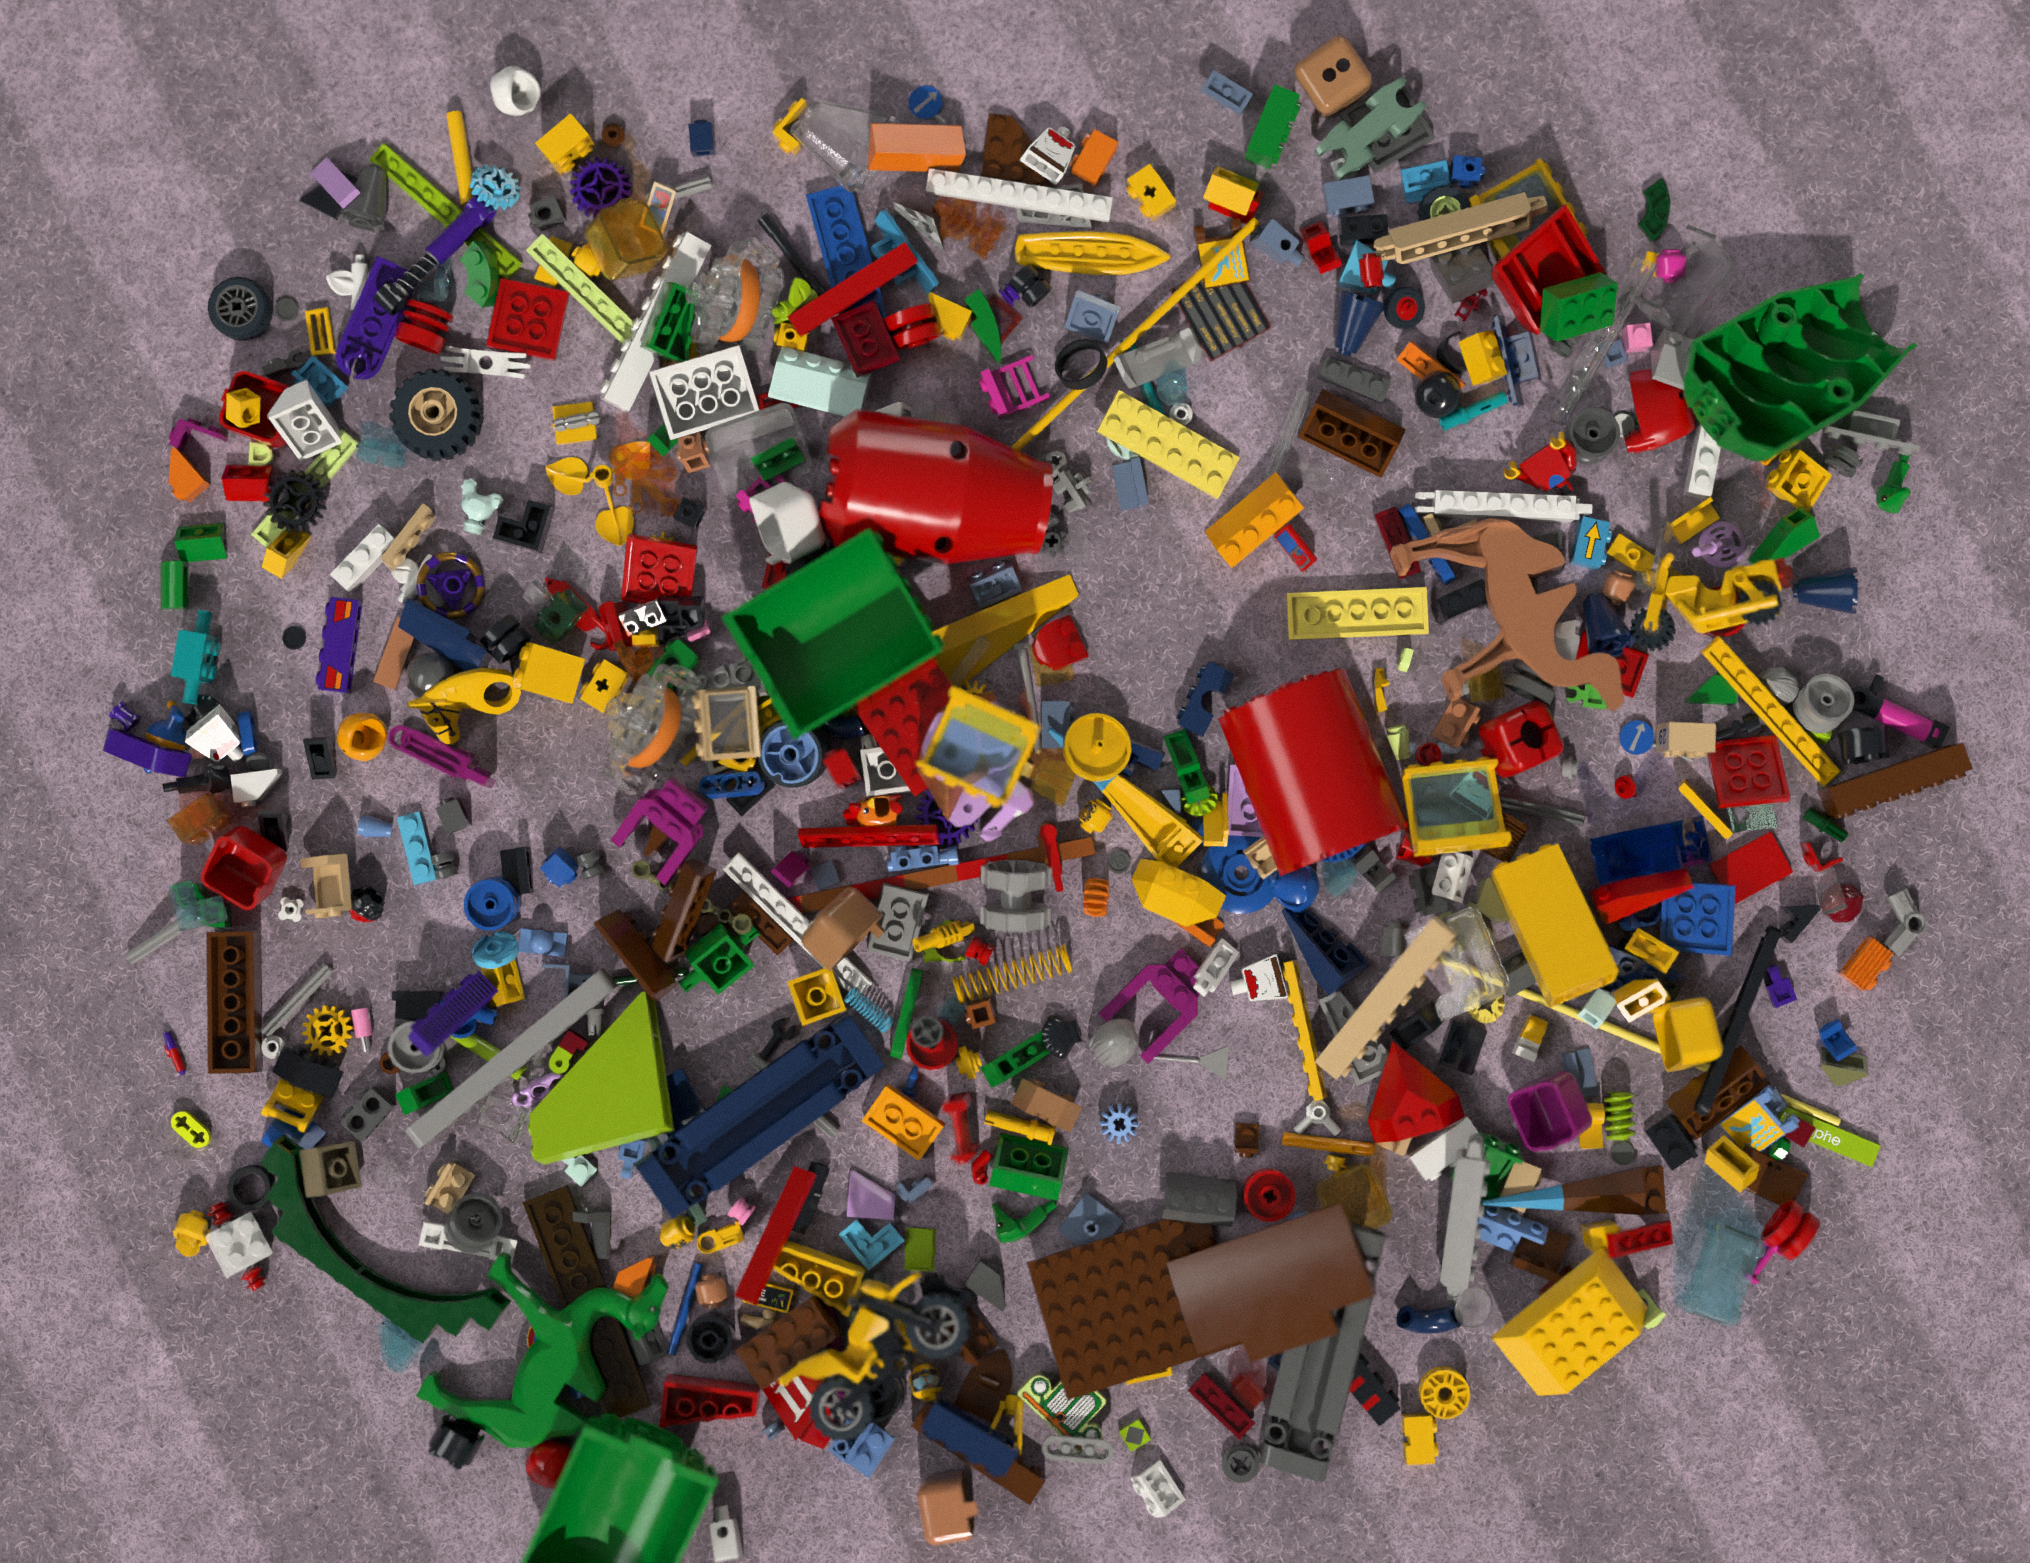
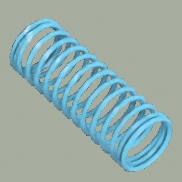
M857 987L852 988L844 998V1001L850 1002V1006L853 1005L856 1011L860 1009L859 1014L862 1013V1016H865L868 1022L872 1020L871 1024L875 1023L874 1027H877L878 1030L880 1029L881 1033H884L892 1025L894 1019L885 1014V1011L879 1009V1006L870 1001V998L861 993Z

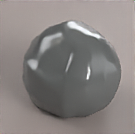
M437 652L415 656L411 659L407 668V688L414 696L420 698L439 682L455 675L454 667L448 659Z

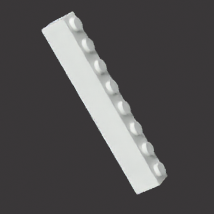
M688 232L676 236L672 244L674 250L671 256L668 255L662 264L664 270L661 276H657L651 288L654 289L651 297L647 296L641 306V309L644 311L640 318L637 317L631 326L633 333L630 339L626 338L620 349L623 353L619 360L616 359L610 369L613 373L609 381L605 380L601 386L600 392L602 395L600 399L623 411L630 410L657 356L641 348L640 345L666 282H675L690 289L712 245Z

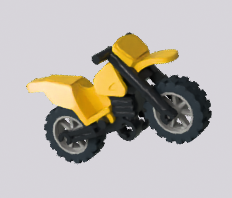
M920 1271L911 1274L893 1289L885 1283L870 1279L865 1280L861 1283L860 1289L848 1299V1304L852 1307L859 1303L864 1304L858 1310L848 1333V1348L841 1353L830 1348L799 1361L798 1365L780 1377L779 1383L785 1386L799 1375L818 1379L838 1374L827 1378L814 1391L809 1404V1408H811L810 1417L814 1421L813 1425L815 1428L819 1429L823 1436H829L831 1440L835 1441L838 1439L842 1441L854 1439L872 1421L875 1407L873 1404L874 1397L870 1394L871 1389L876 1388L890 1374L897 1377L906 1375L915 1364L914 1353L904 1347L907 1343L898 1329L897 1320H901L905 1324L907 1329L906 1335L910 1339L909 1343L918 1350L919 1354H924L927 1358L944 1359L959 1351L968 1339L971 1329L970 1316L967 1314L964 1304H961L959 1299L951 1297L947 1293H931L930 1295L923 1296L912 1305L897 1300L896 1298L902 1288L922 1276ZM939 1308L943 1309L941 1315L937 1316L932 1309ZM946 1311L952 1315L954 1320L946 1321ZM955 1324L954 1335L944 1327ZM921 1329L928 1332L924 1335ZM941 1331L951 1339L941 1343ZM930 1335L936 1337V1343L930 1341L927 1337ZM903 1359L906 1364L900 1366L898 1361ZM843 1390L847 1392L844 1397L840 1398L837 1391ZM831 1393L837 1402L836 1404L826 1402ZM825 1406L832 1408L830 1416L826 1413ZM859 1406L858 1416L850 1411L852 1407ZM845 1414L854 1421L845 1425ZM839 1415L840 1424L835 1423L831 1419Z

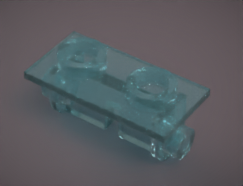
M365 438L356 445V448H361L357 451V458L362 462L378 464L379 457H382V466L395 469L403 468L405 459L401 457L408 449L401 448L399 444L388 443L384 445L378 443L376 439Z

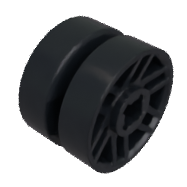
M513 614L497 622L480 640V643L487 651L493 650L491 655L499 664L510 660L532 638L524 627L519 628L520 622Z

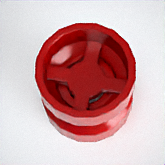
M1434 743L1423 744L1416 751L1417 762L1424 767L1430 766L1431 763L1439 762L1442 756L1441 749Z
M975 935L964 956L970 959L975 958L981 965L985 966L995 945L991 943L986 944L982 942L980 937Z

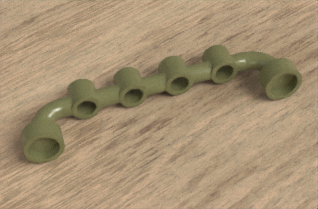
M637 860L632 865V873L637 879H647L658 885L662 892L669 893L674 883L670 880L668 887L662 888L663 883L656 878L657 874L652 872V868L647 861ZM706 898L705 903H709V907L706 910L702 909L701 912L703 914H711L717 917L723 925H732L739 934H747L751 931L753 923L747 915L739 914L735 917L729 910L714 906ZM725 914H729V918L727 920H722V917Z

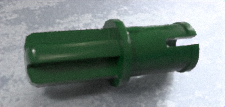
M1811 806L1802 817L1803 820L1818 828L1820 833L1824 831L1839 842H1843L1848 836V832L1832 822L1830 816L1826 817Z

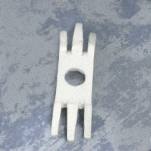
M445 346L446 351L462 353L464 357L441 356V361L464 364L463 368L444 367V370L448 372L525 379V374L507 372L508 369H531L529 364L508 361L509 358H526V353L492 352ZM483 356H489L492 359L493 364L490 369L485 370L481 368L480 359Z

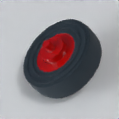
M1410 287L1394 289L1388 294L1384 302V316L1388 323L1395 328H1413L1422 320L1425 313V302L1422 295Z

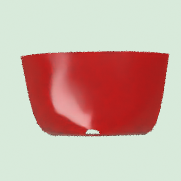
M1652 369L1637 370L1630 373L1632 397L1644 440L1655 438L1656 446L1648 448L1649 451L1673 442L1693 431L1695 428V413L1692 408L1688 407L1683 389L1652 379ZM1680 392L1683 393L1684 400L1679 398Z

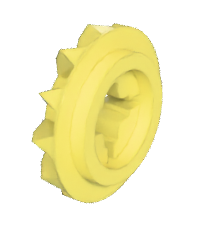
M1480 986L1470 993L1467 999V1009L1471 1017L1476 1021L1490 1023L1496 1021L1503 1014L1505 1002L1502 994L1496 988ZM1480 996L1485 998V1000L1487 1001L1495 999L1490 1004V1010L1492 1013H1490V1011H1488L1485 1008L1478 1010V1008H1480V1006L1483 1004L1482 998Z

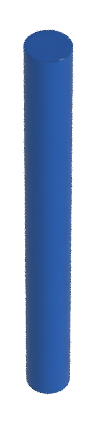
M694 1263L668 1347V1354L676 1355L695 1295V1284L699 1281L703 1264Z

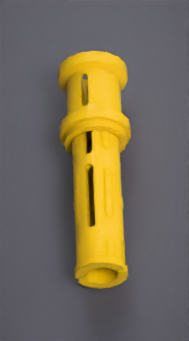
M989 1109L984 1122L987 1125L1027 1135L1029 1140L1038 1139L1045 1141L1050 1146L1056 1131V1126L1038 1123L1036 1119L1027 1121Z

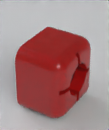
M1540 700L1530 701L1485 721L1479 727V736L1484 745V748L1480 750L1483 757L1498 759L1495 771L1503 778L1512 777L1559 756L1564 749L1562 737L1547 705ZM1525 721H1532L1542 744L1537 749L1528 747L1523 741L1512 746L1509 744V742L1521 738V726Z

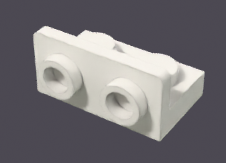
M1459 852L1443 853L1432 894L1462 903L1474 858Z
M1161 1460L1155 1461L1143 1472L1131 1477L1134 1490L1138 1495L1142 1496L1146 1502L1148 1512L1156 1518L1165 1517L1186 1500Z

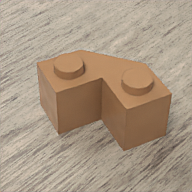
M1022 1078L1011 1104L1056 1127L1071 1132L1082 1109V1106L1075 1103L1076 1098L1064 1092L1062 1096L1045 1089L1046 1084L1033 1078L1032 1082Z

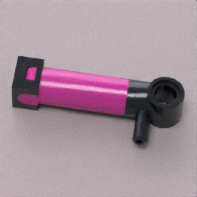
M1875 675L1869 690L1862 686L1851 688L1853 694L1858 693L1861 696L1860 704L1854 703L1852 711H1857L1919 740V743L1932 749L1941 748L1950 727L1937 720L1931 721L1878 696L1877 693L1884 680L1882 676Z

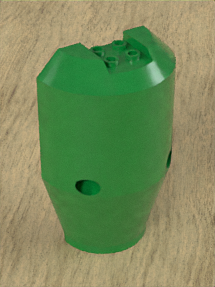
M1862 273L1851 278L1777 293L1691 342L1687 352L1685 367V398L1688 407L1693 409L1704 430L1717 442L1716 445L1751 461L1769 460L1858 409L1906 354L1917 347L1915 342L1905 348L1894 347L1886 343L1870 327L1863 314L1859 299L1860 283L1864 277Z

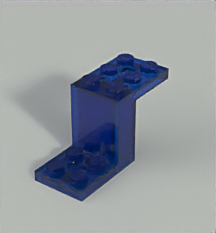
M1703 815L1590 838V851L1594 856L1595 875L1599 880V885L1713 861Z

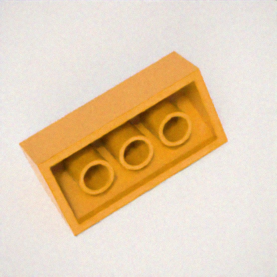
M1275 472L1204 532L1231 568H1234L1306 507L1279 474Z

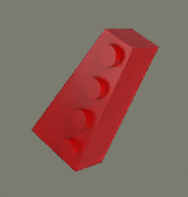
M668 1374L664 1381L659 1427L756 1416L759 1409L761 1388L758 1384Z

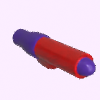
M170 1031L163 1033L165 1052L169 1058H172L177 1073L179 1072L180 1075H184L186 1067L178 1050L177 1043Z

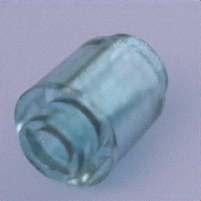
M1342 864L1326 878L1327 881L1323 886L1334 898L1338 895L1342 896L1358 882L1355 879L1358 874L1350 865L1345 867Z

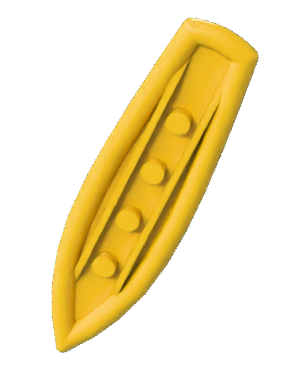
M1070 231L1020 234L1015 244V258L1019 265L1026 266L1031 264L1036 268L1089 275L1131 274L1150 269L1171 258L1170 254L1154 244L1130 235L1113 232Z

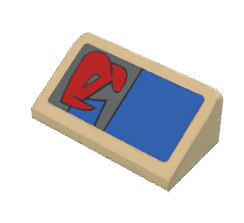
M654 181L641 222L642 227L663 235L677 191L676 188Z

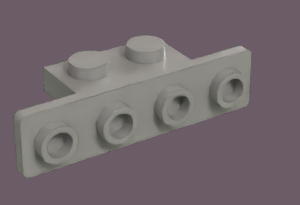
M1857 410L1852 412L1848 430L1826 426L1823 432L1828 434V438L1841 441L1843 437L1852 439L1851 443L1856 445L1875 444L1874 448L1888 451L1889 448L1898 449L1899 454L1912 456V453H1917L1920 449L1919 445L1896 441L1901 420Z

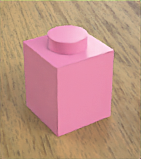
M1650 323L1626 325L1622 329L1623 347L1626 353L1647 351L1653 346Z

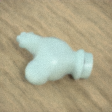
M470 478L469 480H464V484L461 485L463 489L461 506L469 517L468 520L463 522V530L481 535L482 530L485 528L482 521L489 518L495 509H500L504 500L497 493L488 496L477 494V482Z

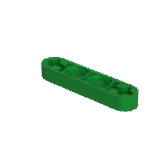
M916 968L911 970L890 1057L902 1059L924 970Z

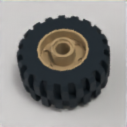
M430 368L426 369L425 373L420 371L413 373L414 377L412 379L407 377L402 381L405 385L401 389L397 387L394 392L397 395L396 399L391 400L390 407L393 409L389 413L390 421L393 422L392 429L399 437L398 440L410 451L425 459L430 458L433 461H440L442 458L446 460L454 459L453 455L456 454L461 456L465 453L464 449L468 445L470 447L474 445V437L476 435L479 436L481 433L479 426L480 423H483L484 416L481 415L483 408L478 400V395L460 376L455 373H449L447 370L439 369V371ZM439 411V415L433 418L434 414Z

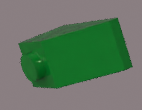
M1716 671V675L1709 676L1685 699V703L1737 704V692Z
M445 1071L396 1093L395 1096L405 1116L445 1098L454 1088Z

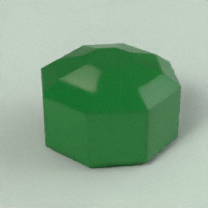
M1782 1136L1772 1143L1769 1147L1770 1156L1777 1160L1783 1159L1790 1150V1140Z

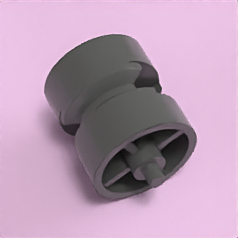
M923 1016L916 1020L912 1026V1037L922 1047H932L940 1042L943 1037V1026L933 1016Z

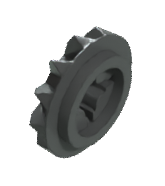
M1244 1444L1233 1445L1225 1452L1222 1459L1224 1474L1236 1483H1245L1252 1480L1257 1475L1260 1466L1256 1452ZM1247 1456L1244 1463L1248 1470L1242 1467L1235 1470L1237 1464L1233 1457L1241 1460Z

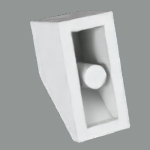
M271 769L231 775L234 803H241L242 807L256 806V801H263L281 778L283 771L281 769Z

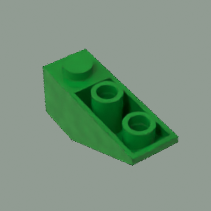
M1800 506L1782 517L1748 559L1749 563L1754 565L1761 560H1774L1775 564L1818 539L1820 534L1814 516Z

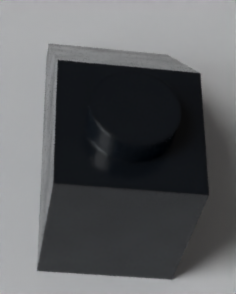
M1431 1000L1389 1033L1405 1051L1433 1033L1447 1018Z

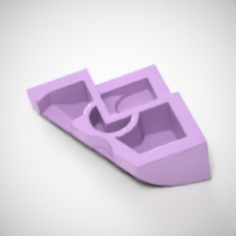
M850 1170L847 1217L894 1220L896 1194L867 1179L857 1171Z

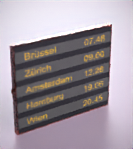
M1201 279L1177 302L1210 362L1237 347H1242L1247 341L1271 329L1246 283L1204 290L1203 279ZM1186 281L1170 289L1169 291L1171 292V294H1173Z

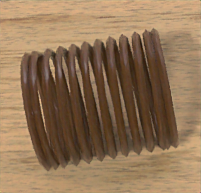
M1502 812L1505 832H1511V837H1513L1511 840L1514 843L1510 842L1509 844L1513 847L1508 845L1506 847L1480 850L1502 862L1507 861L1509 864L1514 856L1513 853H1516L1519 843L1523 840L1522 836H1525L1529 827L1520 820Z

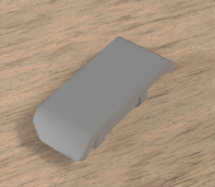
M1190 327L1135 350L1119 354L1114 357V361L1123 381L1131 389L1198 363L1201 360L1202 348L1193 328Z

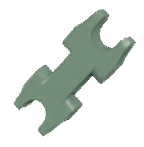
M1403 76L1383 86L1366 101L1365 104L1371 112L1352 127L1344 119L1330 130L1326 138L1315 149L1314 153L1318 158L1330 150L1340 151L1344 155L1345 164L1338 169L1334 176L1338 181L1352 173L1358 172L1374 158L1376 154L1370 146L1386 132L1389 131L1397 139L1412 126L1417 117L1426 109L1427 104L1423 100L1411 108L1401 107L1397 103L1396 94L1403 89L1407 82Z

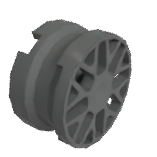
M1835 444L1832 448L1833 453L1826 457L1825 463L1830 468L1835 469V471L1839 470V474L1845 477H1854L1856 468L1861 466L1863 459L1859 460L1860 455L1852 449L1841 444Z

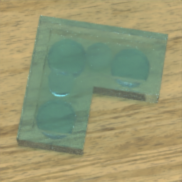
M192 880L168 885L180 932L228 920L221 895L197 901Z

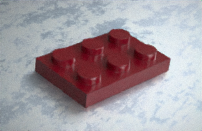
M875 301L831 318L856 378L900 360Z

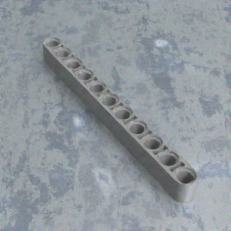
M604 968L599 970L405 1130L407 1135L419 1149L425 1147L611 994L618 985Z

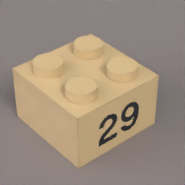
M1667 722L1656 725V753H1663V757L1676 758L1686 754V758L1707 757V753L1715 752L1716 724Z

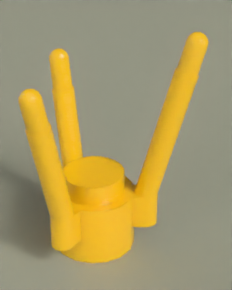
M1007 1395L1005 1401H1000L999 1409L991 1424V1428L995 1430L1003 1411H1006V1416L1014 1418V1436H1017L1018 1443L1017 1455L1021 1456L1024 1400L1016 1395Z

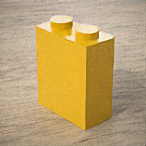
M526 642V645L520 651L519 659L521 663L519 669H516L513 676L514 688L573 704L585 659Z

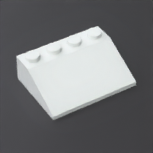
M739 345L649 372L670 440L760 413Z

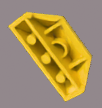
M1140 859L1131 878L1144 909L1185 927L1217 918L1226 898L1225 894L1207 881L1160 861Z

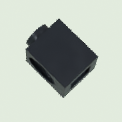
M683 497L673 518L675 521L697 531L707 510L703 506Z

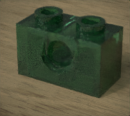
M570 588L562 593L557 591L549 599L551 604L548 607H544L538 613L537 617L539 619L533 625L552 645L563 640L589 609Z

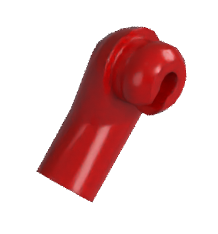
M986 1149L971 1164L972 1179L979 1185L987 1183L986 1164L993 1158V1155Z

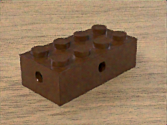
M814 1295L735 1350V1352L758 1386L763 1390L798 1365L799 1361L810 1357L836 1339L843 1331L822 1300Z

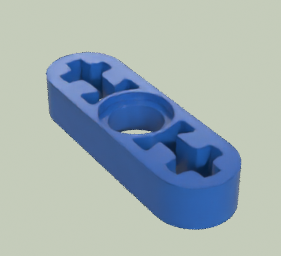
M754 771L708 775L703 777L698 784L699 792L708 799L757 795L765 787L764 779ZM732 780H736L735 788L727 790V784Z

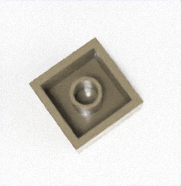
M355 1141L339 1142L299 1150L306 1197L323 1196L362 1187Z

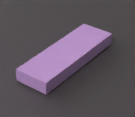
M327 157L310 172L343 209L360 194L354 185Z

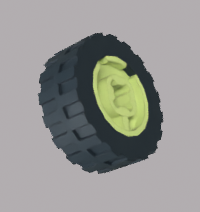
M1440 186L1431 189L1427 194H1424L1423 199L1418 204V221L1470 208L1469 200L1462 191L1454 187Z

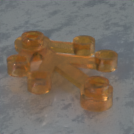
M624 445L614 446L608 455L609 462L615 467L613 494L616 497H623L627 493V486L624 484L626 469L632 475V501L629 504L631 513L639 514L644 508L641 501L642 486L660 504V511L664 516H674L679 502L675 498H666L649 479H663L665 482H672L677 476L676 471L673 468H666L665 470L638 469L633 462H647L649 465H656L660 461L659 453L657 451H650L648 453L631 452ZM617 453L623 454V461H618L616 459ZM650 454L656 455V462L649 460ZM666 471H671L673 473L672 479L666 478ZM617 486L623 487V494H618L616 492ZM633 503H638L640 505L639 511L633 510ZM666 504L673 506L672 512L666 511Z

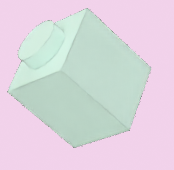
M1597 988L1588 998L1577 1016L1597 1029L1616 1005V1000L1608 991Z

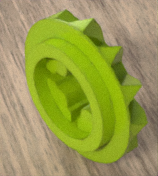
M1207 783L1210 797L1201 800L1199 805L1198 802L1188 805L1182 791L1181 806L1184 811L1193 816H1202L1210 813L1218 802V796L1214 787L1209 786Z

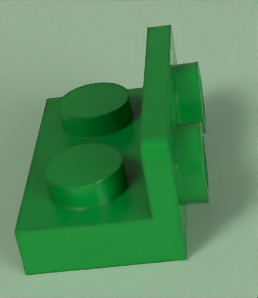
M793 437L751 458L765 482L805 461Z

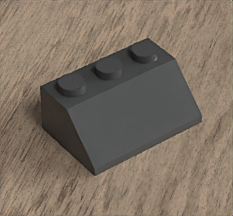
M1166 1172L1161 1218L1232 1227L1236 1209V1181Z

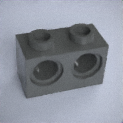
M372 1087L370 1090L368 1088L364 1089L358 1096L360 1101L355 1107L350 1106L342 1115L344 1119L340 1124L360 1142L366 1141L396 1106L377 1087ZM373 1097L378 1099L380 1104L377 1110H373L370 1107V1100ZM357 1115L361 1116L364 1120L362 1128H358L354 1123Z

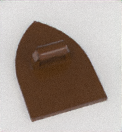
M1004 1349L984 1356L979 1360V1364L976 1367L973 1366L970 1369L954 1405L993 1422L999 1409L1000 1401L1006 1400L1012 1385L1011 1365Z

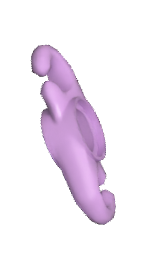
M552 1072L541 1078L533 1079L527 1088L520 1091V1094L526 1095L527 1098L524 1101H519V1093L515 1092L512 1096V1102L517 1107L523 1108L541 1102L556 1086L552 1084V1081L554 1079H562L565 1075ZM538 1086L546 1088L542 1093L533 1092Z

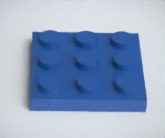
M1692 882L1694 888L1662 901L1661 942L1678 952L1732 956L1736 885Z

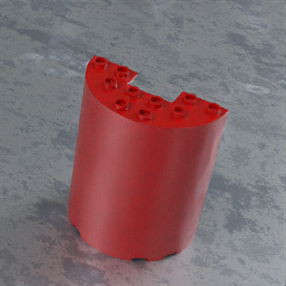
M1337 668L1330 672L1326 670L1316 675L1312 673L1301 677L1300 680L1294 683L1289 681L1280 685L1279 688L1272 690V693L1265 696L1263 693L1252 697L1251 700L1245 702V705L1239 708L1233 706L1223 711L1225 715L1218 718L1280 876L1409 827L1346 669Z

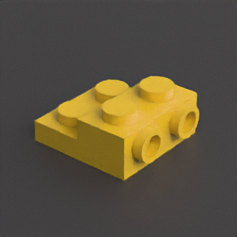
M1790 448L1779 457L1781 463L1778 468L1768 474V484L1765 488L1779 499L1789 502L1796 509L1802 506L1809 512L1832 475L1802 450Z

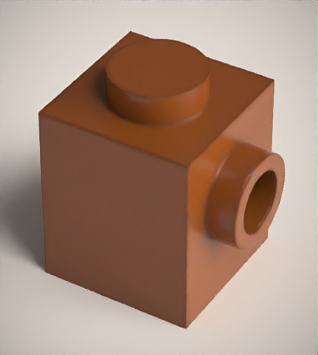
M991 997L969 1002L966 1006L967 1009L964 1010L967 1023H971L973 1029L994 1024L997 1021Z

